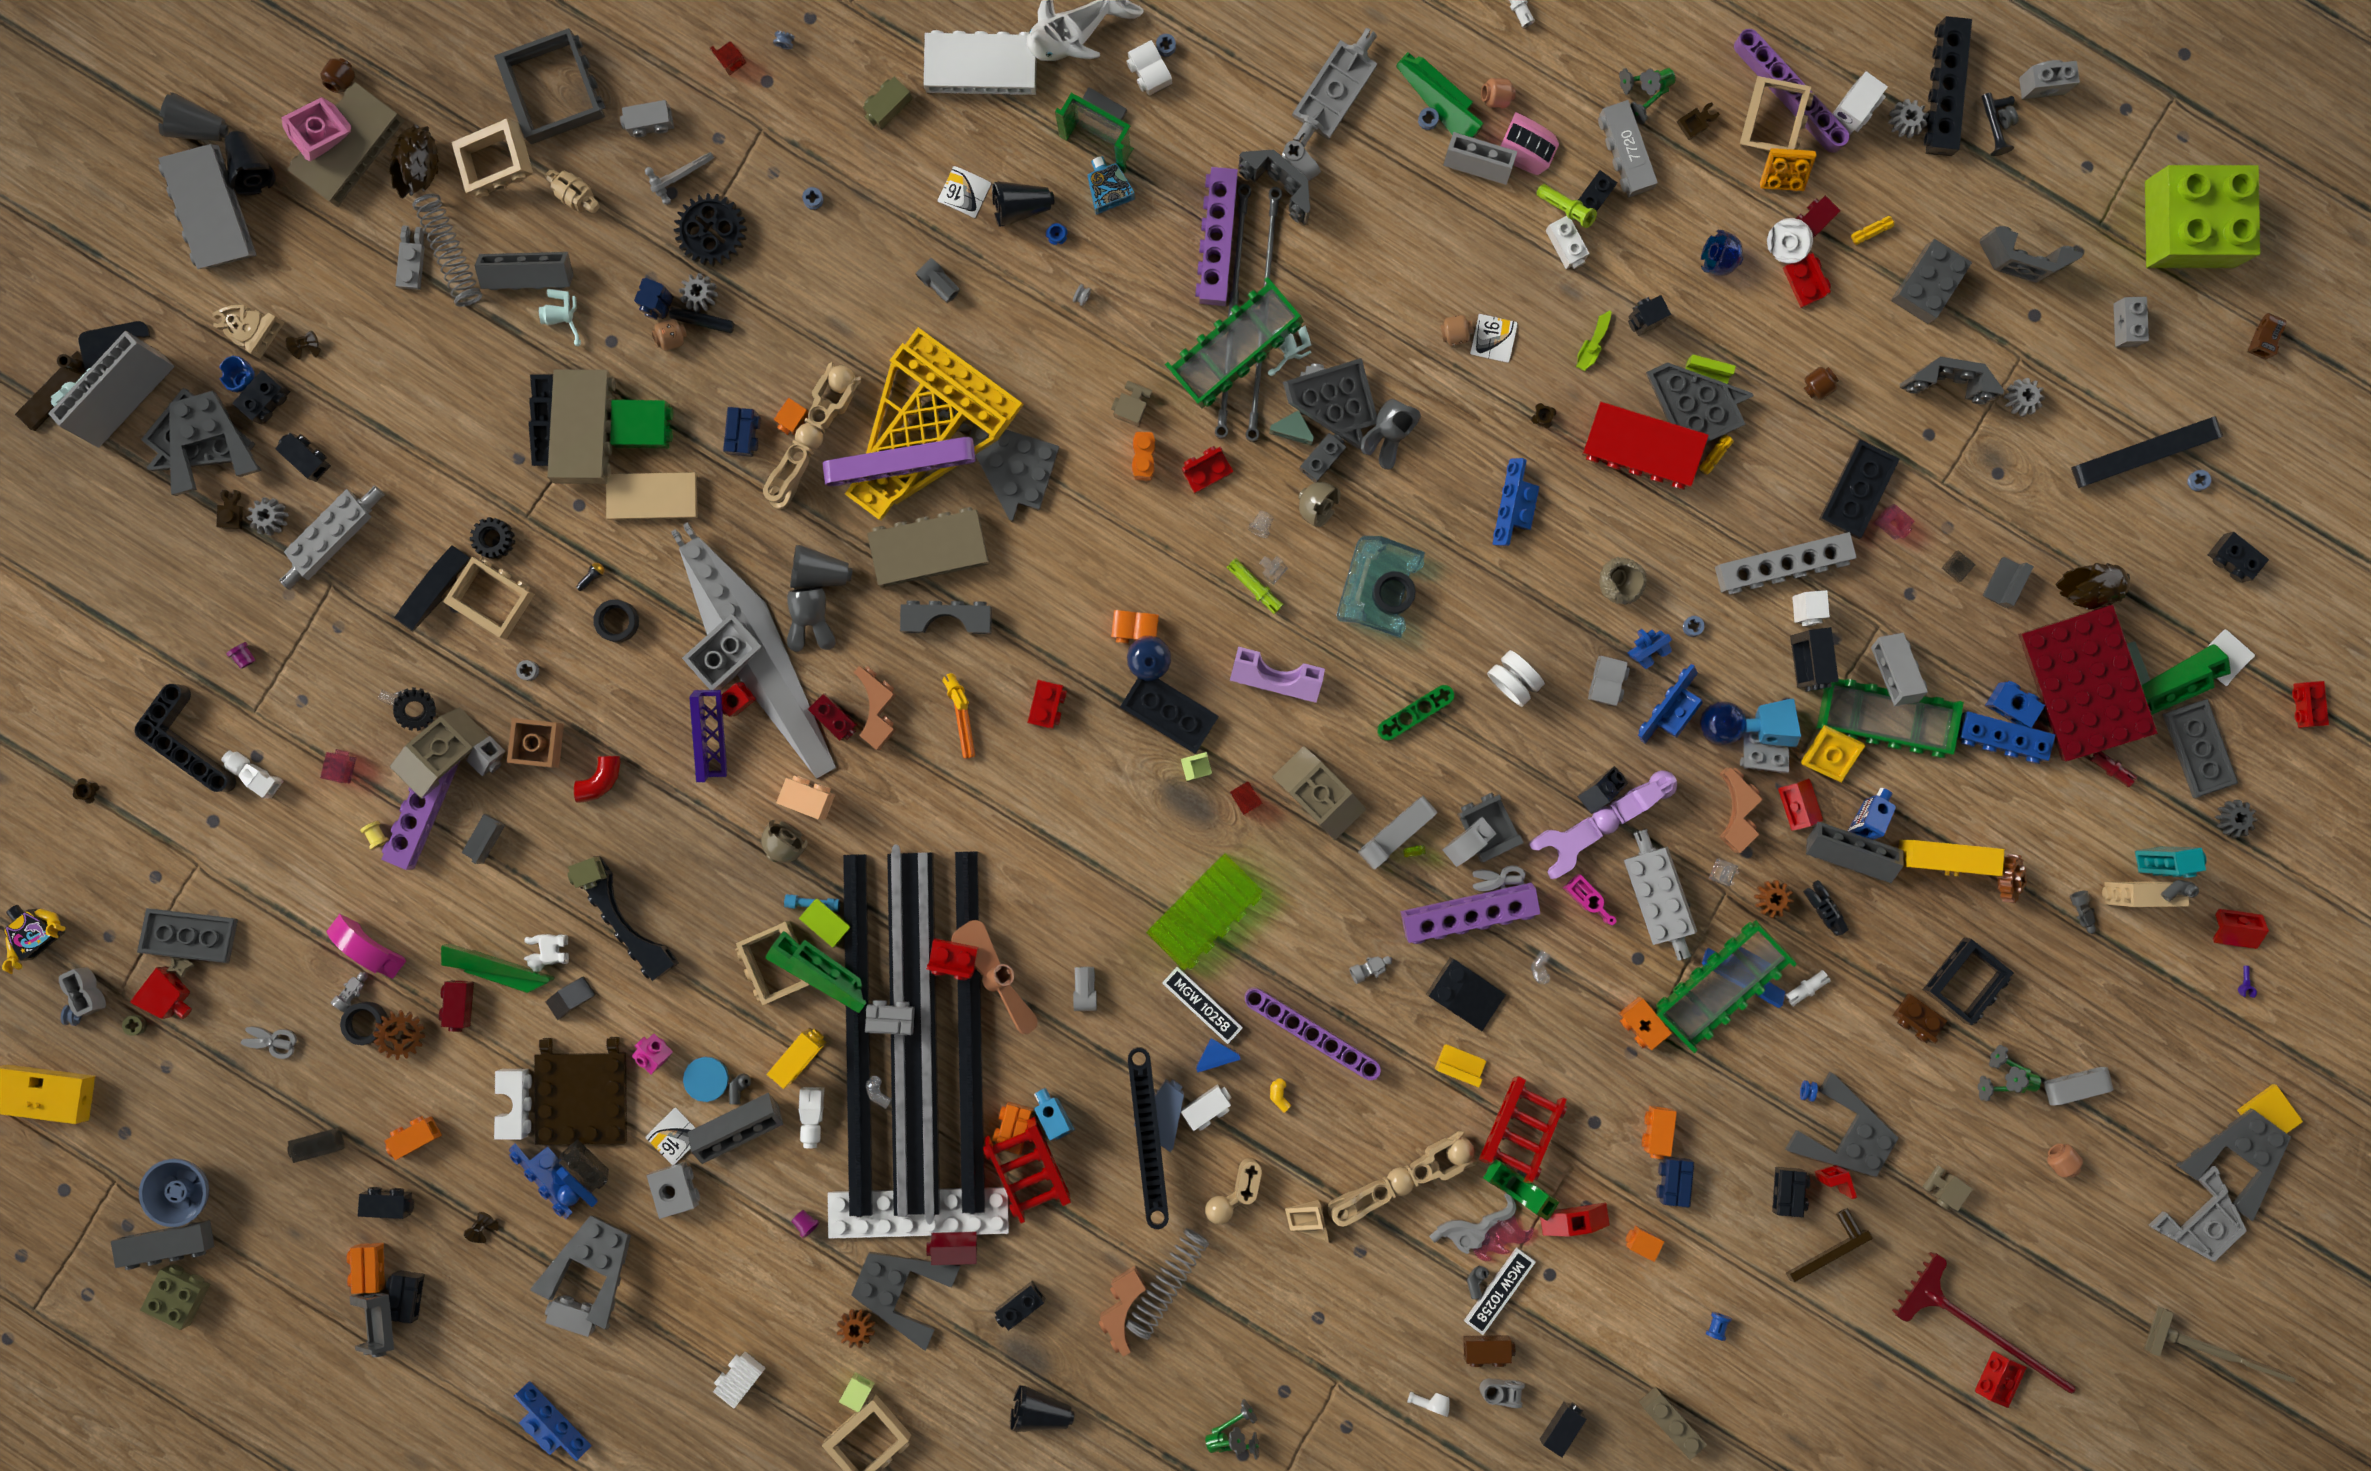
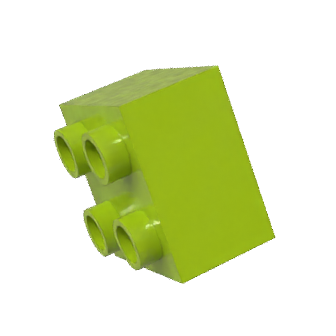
M2168 165L2145 180L2146 268H2236L2259 256V165Z

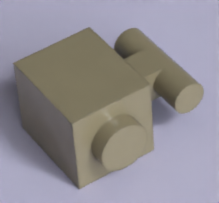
M1127 381L1125 389L1132 392L1131 396L1121 393L1120 398H1115L1111 410H1114L1115 418L1139 427L1147 408V403L1141 401L1140 398L1144 396L1150 399L1153 390Z
M1937 1165L1922 1188L1931 1192L1934 1186H1936L1932 1193L1938 1199L1936 1203L1947 1211L1950 1208L1959 1211L1973 1189L1949 1173H1946L1943 1179L1940 1178L1945 1170Z

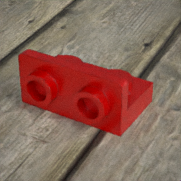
M1813 252L1797 263H1791L1783 267L1800 308L1823 299L1831 293V284L1828 278L1824 277L1821 271V262L1818 257L1814 256Z
M1215 446L1210 447L1203 452L1204 456L1198 459L1192 457L1184 462L1185 466L1182 467V472L1194 494L1233 473L1221 446L1215 448Z
M1037 680L1027 723L1054 729L1055 725L1059 726L1062 713L1058 712L1060 703L1064 704L1067 691L1063 690V685Z
M2325 682L2294 683L2292 696L2296 705L2295 720L2298 728L2329 725Z
M934 938L930 961L926 969L931 970L935 975L950 974L954 975L956 979L967 980V978H971L974 974L979 947Z
M1993 1351L1975 1392L1994 1403L2009 1408L2027 1367Z

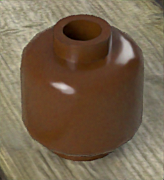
M343 58L339 60L330 59L320 73L322 84L334 93L345 92L355 78V72L351 68L352 65Z
M1818 367L1805 377L1807 386L1804 387V390L1811 399L1815 396L1817 399L1823 400L1837 390V382L1839 380L1829 367L1826 369Z

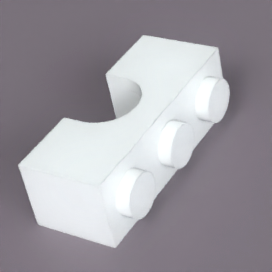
M500 1069L495 1071V1094L509 1096L512 1100L513 1108L509 1114L495 1116L494 1139L521 1140L528 1137V1133L531 1131V1120H528V1111L531 1110L532 1100L529 1097L532 1076L529 1075V1069Z

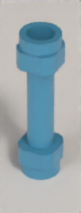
M786 894L784 907L796 909L797 906L809 907L815 899L798 898V895ZM828 898L827 900H820L833 912H839L840 899Z

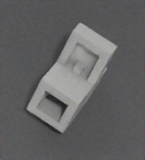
M1481 817L1465 832L1455 837L1442 850L1457 867L1479 852L1497 833Z

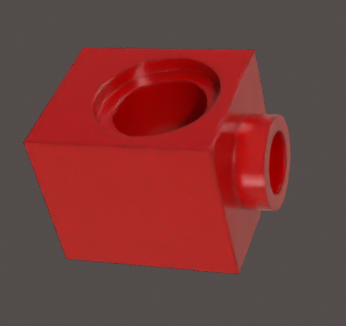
M744 682L735 683L722 694L724 715L729 717L737 716L756 700ZM733 695L738 699L736 707L731 702Z

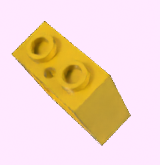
M810 1028L803 1031L766 1075L783 1089L791 1085L826 1044L823 1040V1034L816 1029L811 1030Z

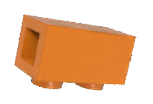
M1649 1106V1111L1645 1113L1644 1122L1647 1125L1646 1134L1644 1133L1642 1136V1147H1644V1151L1650 1154L1651 1158L1664 1159V1156L1671 1157L1677 1113L1671 1108Z
M423 1116L412 1120L410 1122L411 1126L404 1130L402 1126L390 1132L391 1137L384 1141L388 1155L393 1157L394 1160H398L441 1137L442 1134L432 1116L425 1119Z

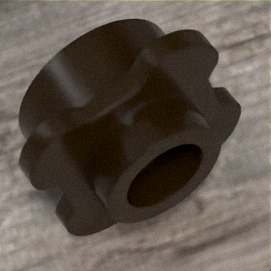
M1538 403L1535 406L1536 412L1531 417V422L1533 424H1541L1546 429L1552 426L1551 421L1556 415V409L1544 406L1543 403Z
M81 778L74 786L73 797L85 800L87 804H91L95 801L94 795L99 790V785Z

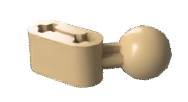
M1246 1158L1240 1163L1235 1192L1227 1197L1215 1196L1207 1202L1205 1214L1210 1222L1214 1224L1227 1223L1231 1219L1235 1207L1241 1203L1251 1204L1256 1200L1262 1174L1261 1167L1256 1160ZM1252 1165L1255 1171H1251L1250 1175H1248L1246 1169H1250ZM1248 1186L1250 1193H1247L1244 1197L1241 1191H1245Z

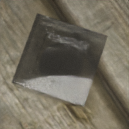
M1958 550L1954 552L1942 569L1959 583L1973 569L1975 564Z

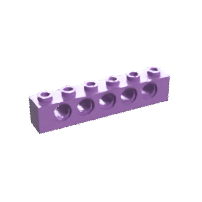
M1211 167V174H1206L1205 188H1209V196H1204L1203 209L1207 210V218H1202L1201 231H1205V240L1200 239L1199 253H1203V262L1198 261L1197 275L1202 276L1201 284L1196 283L1195 297H1200L1199 304L1226 306L1238 169ZM1217 189H1223L1226 194L1223 197H1218L1214 192ZM1215 211H1221L1224 213V216L1221 219H1216L1212 214ZM1215 232L1220 233L1222 238L1219 241H1214L1210 237L1211 234ZM1216 254L1220 257V261L1212 263L1208 257ZM1210 276H1215L1219 281L1211 285L1207 283L1206 279Z
M460 761L438 779L439 785L424 797L426 800L424 807H420V797L409 787V796L400 807L401 815L391 828L392 836L382 849L383 857L381 860L405 870H413ZM412 817H415L417 820L414 828L410 826V819ZM404 837L408 841V846L405 849L401 846V840Z
M1527 883L1400 912L1408 943L1420 944L1429 938L1442 939L1452 933H1468L1470 929H1488L1493 924L1500 923L1501 925H1506L1516 919L1529 920L1534 918L1535 915L1540 914L1536 888L1532 883ZM1512 902H1519L1517 908L1510 909V905ZM1497 906L1495 913L1488 914L1490 907ZM1468 912H1476L1473 918H1466ZM1447 916H1454L1452 922L1444 923V919ZM1425 921H1432L1430 927L1422 928V924Z

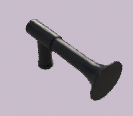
M1986 93L1981 97L1995 142L1994 151L1990 155L1995 157L2006 154L2014 149V146L2008 145L2003 138L1996 108L2014 106L2015 99L2013 96L1993 100L1992 93Z

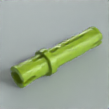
M1237 558L1226 567L1256 596L1255 599L1258 602L1261 601L1273 615L1284 605L1270 592L1271 589L1268 586L1265 587Z

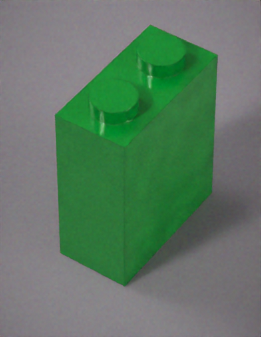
M611 400L610 444L616 448H669V442L673 440V432L670 429V420H673V408L665 400Z

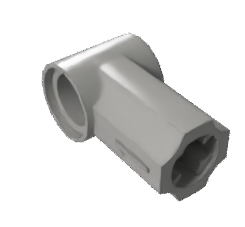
M1075 967L1074 1011H1097L1094 967Z

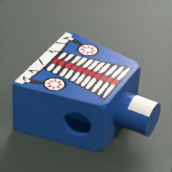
M1880 788L1877 795L1865 799L1848 832L1872 840L1883 837L1896 808L1894 804L1889 802L1892 792L1885 788Z

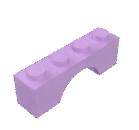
M1238 647L1230 681L1317 702L1325 669L1303 663L1293 671H1277L1264 663L1260 652Z

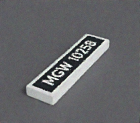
M1178 966L1162 982L1165 987L1227 1044L1243 1028Z
M1516 1247L1464 1321L1484 1335L1536 1263L1535 1260Z

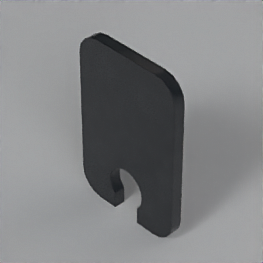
M135 321L82 332L79 335L78 342L85 370L91 368L125 331L135 337H150L148 326L141 321Z

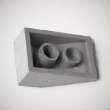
M731 613L682 659L710 690H721L745 667L762 646L736 616Z

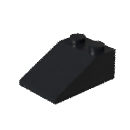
M1451 957L1426 993L1427 996L1480 1031L1484 1030L1507 995Z

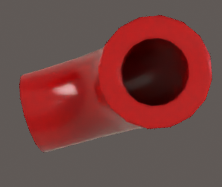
M620 756L597 757L598 765L595 774L589 779L575 781L574 798L577 803L599 799L611 790L619 776Z

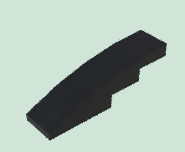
M530 374L532 397L529 398L531 420L528 421L531 463L532 466H548L553 374Z
M451 545L416 586L394 619L413 632L442 601V596L457 581L456 576L466 567L470 557Z

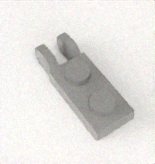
M403 225L400 234L401 242L399 244L395 286L397 288L420 290L425 246H423V227H416L414 234L415 244L410 243V227Z

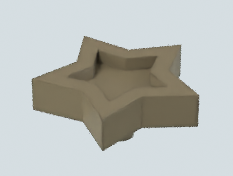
M170 957L172 964L167 972L178 973L183 978L186 971L195 967V965L189 962V959Z

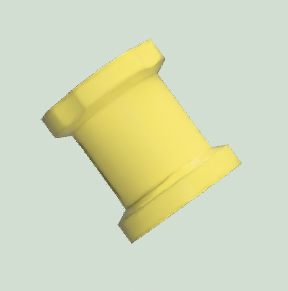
M379 821L372 822L360 829L361 833H364L371 845L369 847L371 850L379 848L389 841V838L385 837L381 831Z

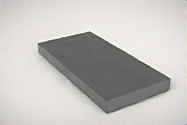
M2208 699L2163 713L2193 798L2238 783Z
M146 908L137 953L229 963L238 919Z

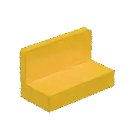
M1444 1044L1435 1069L1479 1088L1482 1082L1480 1076L1486 1060Z

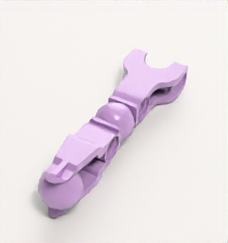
M1660 770L1655 772L1649 782L1631 789L1608 806H1603L1593 813L1592 818H1586L1565 832L1546 830L1531 840L1529 846L1533 850H1540L1547 846H1553L1557 850L1558 860L1548 869L1550 879H1556L1574 868L1577 855L1581 850L1603 837V835L1614 833L1618 829L1619 824H1624L1648 810L1659 799L1671 797L1677 789V780L1668 771Z

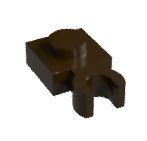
M1712 102L1706 104L1701 113L1698 108H1695L1678 119L1677 124L1688 140L1709 127L1707 122L1715 121L1720 115L1719 112L1714 115L1708 113V109L1713 106Z
M221 490L220 496L224 501V505H217L216 527L242 529L243 507L237 506L241 499L240 491L233 490V497L229 499V492Z

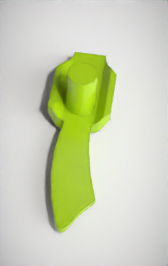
M1610 310L1598 317L1591 341L1585 340L1577 355L1576 368L1585 372L1588 367L1595 363L1602 350L1598 344L1605 335L1612 313Z

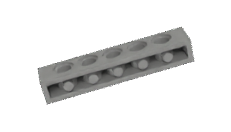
M1850 532L1719 564L1715 566V571L1721 592L1728 591L1729 595L1742 592L1741 587L1750 586V589L1763 587V582L1771 580L1772 584L1786 581L1785 577L1793 575L1794 579L1807 576L1806 571L1815 570V573L1829 570L1828 566L1836 564L1837 568L1850 565V560L1855 559L1856 554ZM1826 548L1832 551V559H1828L1825 556ZM1804 554H1808L1811 557L1810 565L1804 562ZM1783 559L1789 561V570H1785L1782 567ZM1762 564L1768 567L1767 576L1760 572ZM1739 570L1746 572V581H1742L1739 578Z

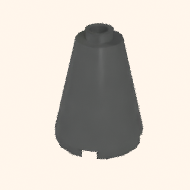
M170 92L171 95H166L159 115L163 117V124L159 123L158 126L161 136L221 141L222 138L227 136L229 126L226 125L223 118L176 93Z
M796 545L790 588L802 589L846 585V581H851L852 568H848L849 563L803 545Z

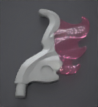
M1505 1193L1504 1197L1507 1200V1206L1503 1210L1484 1216L1482 1221L1477 1224L1464 1220L1445 1222L1437 1226V1230L1429 1235L1434 1243L1443 1236L1452 1239L1457 1248L1462 1252L1468 1254L1469 1249L1472 1248L1479 1259L1491 1261V1257L1486 1256V1252L1493 1251L1498 1254H1508L1510 1251L1505 1249L1504 1245L1512 1242L1522 1244L1532 1238L1534 1228H1530L1528 1231L1519 1228L1514 1215L1516 1212L1515 1201L1509 1194Z

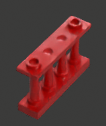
M1516 1076L1511 1081L1479 1161L1488 1164L1497 1159L1526 1173L1523 1182L1528 1184L1533 1183L1534 1180L1537 1181L1541 1174L1542 1168H1540V1164L1559 1118L1562 1119L1567 1111V1106H1565L1567 1099L1563 1097L1557 1099L1556 1103L1527 1090V1087L1524 1086L1526 1079ZM1523 1097L1552 1111L1548 1123L1546 1124L1519 1111L1518 1107H1516L1518 1099ZM1515 1118L1544 1132L1539 1145L1509 1131L1507 1127L1509 1120ZM1501 1139H1507L1534 1152L1535 1155L1531 1164L1528 1165L1501 1152V1149L1498 1148Z
M1036 1117L1027 1120V1129H1025L1024 1133L993 1145L990 1136L985 1137V1146L983 1147L985 1156L988 1160H992L1012 1203L1009 1205L1014 1218L1018 1217L1021 1224L1025 1222L1024 1211L1054 1198L1055 1200L1060 1199L1062 1206L1071 1203L1068 1188ZM1028 1140L1029 1142H1034L1036 1148L1033 1152L1005 1164L1001 1163L997 1153ZM1036 1160L1043 1162L1045 1166L1042 1168L1043 1171L1011 1184L1007 1172ZM1045 1179L1047 1181L1051 1180L1054 1187H1051L1050 1191L1024 1202H1019L1015 1192Z

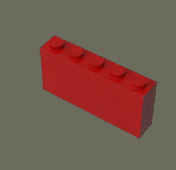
M1600 401L1582 455H1585L1586 460L1599 463V460L1608 463L1607 467L1620 470L1621 467L1629 469L1628 473L1641 477L1643 473L1651 476L1650 480L1663 483L1665 480L1672 482V487L1685 490V487L1690 488L1692 486L1709 435Z

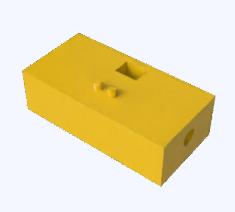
M1899 840V849L1903 850V867L1945 871V875L1950 876L1951 871L1954 872V876L1958 877L1959 872L2002 876L2005 849L1918 840Z
M8 1064L0 1066V1114L71 1124L89 1121L95 1076Z

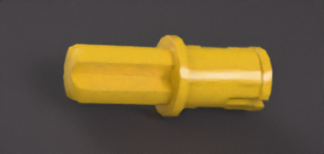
M949 673L946 675L949 682L945 676L942 679L943 684L948 690L947 695L953 700L958 710H966L969 701L964 694L965 689L959 684L955 674Z

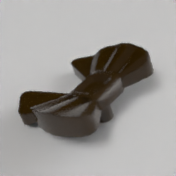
M309 331L305 336L298 338L291 336L286 338L287 349L297 359L301 358L302 348L308 347L315 358L321 352V349L318 347V338L313 331Z
M479 1212L477 1220L472 1227L464 1231L465 1238L474 1243H486V1238L482 1233L483 1229L486 1227L498 1231V1220L493 1221L489 1214Z

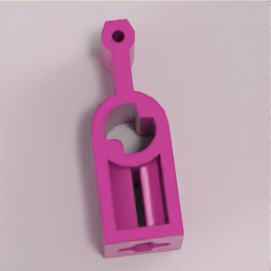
M1576 874L1563 887L1585 911L1597 912L1606 924L1614 925L1617 922L1614 916L1609 915L1603 909V897L1582 875ZM1591 896L1596 898L1594 901L1596 905L1593 908L1588 906L1590 904L1588 899Z

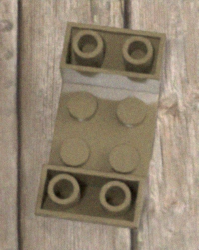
M459 707L441 715L405 745L390 765V768L423 799L439 785L438 779L468 755L475 745L489 736Z
M1305 746L1272 776L1318 822L1319 826L1334 841L1366 810L1354 794Z

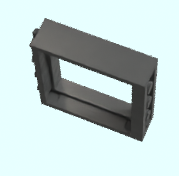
M570 28L494 56L523 136L530 144L540 142L605 117L602 110L606 108L601 96H597L595 91L598 88L594 76H590L588 68H591L586 55H582L580 50L583 47L579 35H574ZM570 45L593 108L534 129L512 66Z

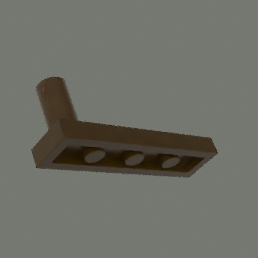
M76 351L72 356L66 354L59 355L57 364L61 368L16 412L15 415L30 430L36 431L50 416L48 413L54 408L51 404V396L59 391L65 383H76L87 372L81 352Z
M1848 1208L1839 1211L1836 1215L1849 1238L1786 1272L1787 1277L1790 1281L1796 1282L1872 1240L1873 1237L1869 1230L1861 1231Z

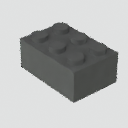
M1933 239L1924 247L1890 301L1929 324L1937 319L1972 262L1938 240Z

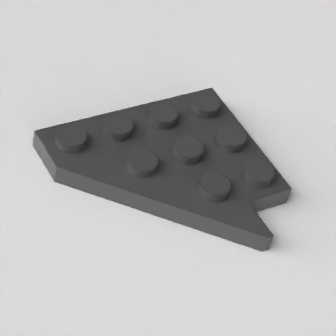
M1668 362L1646 372L1669 423L1708 434L1707 442L1745 425L1737 404L1753 397V393Z
M182 388L172 402L195 395L189 390ZM169 406L141 439L158 453L147 466V469L150 471L170 470ZM239 431L244 444L251 450L255 443ZM225 436L185 447L191 467L232 462Z
M973 423L969 437L973 438L975 447L989 438V434ZM1005 430L998 441L977 453L976 457L1007 517L1013 522L1019 504L1040 510L1060 447Z

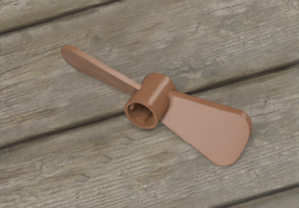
M973 920L966 923L953 933L951 942L979 947L975 968L983 975L984 987L991 992H999L1020 1033H1031L1037 1027V1018L1010 986L1014 980L1012 968L1006 964H1000L985 925L982 922Z

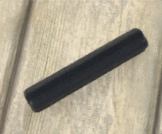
M674 306L669 310V317L671 319L726 333H732L735 324L731 320Z

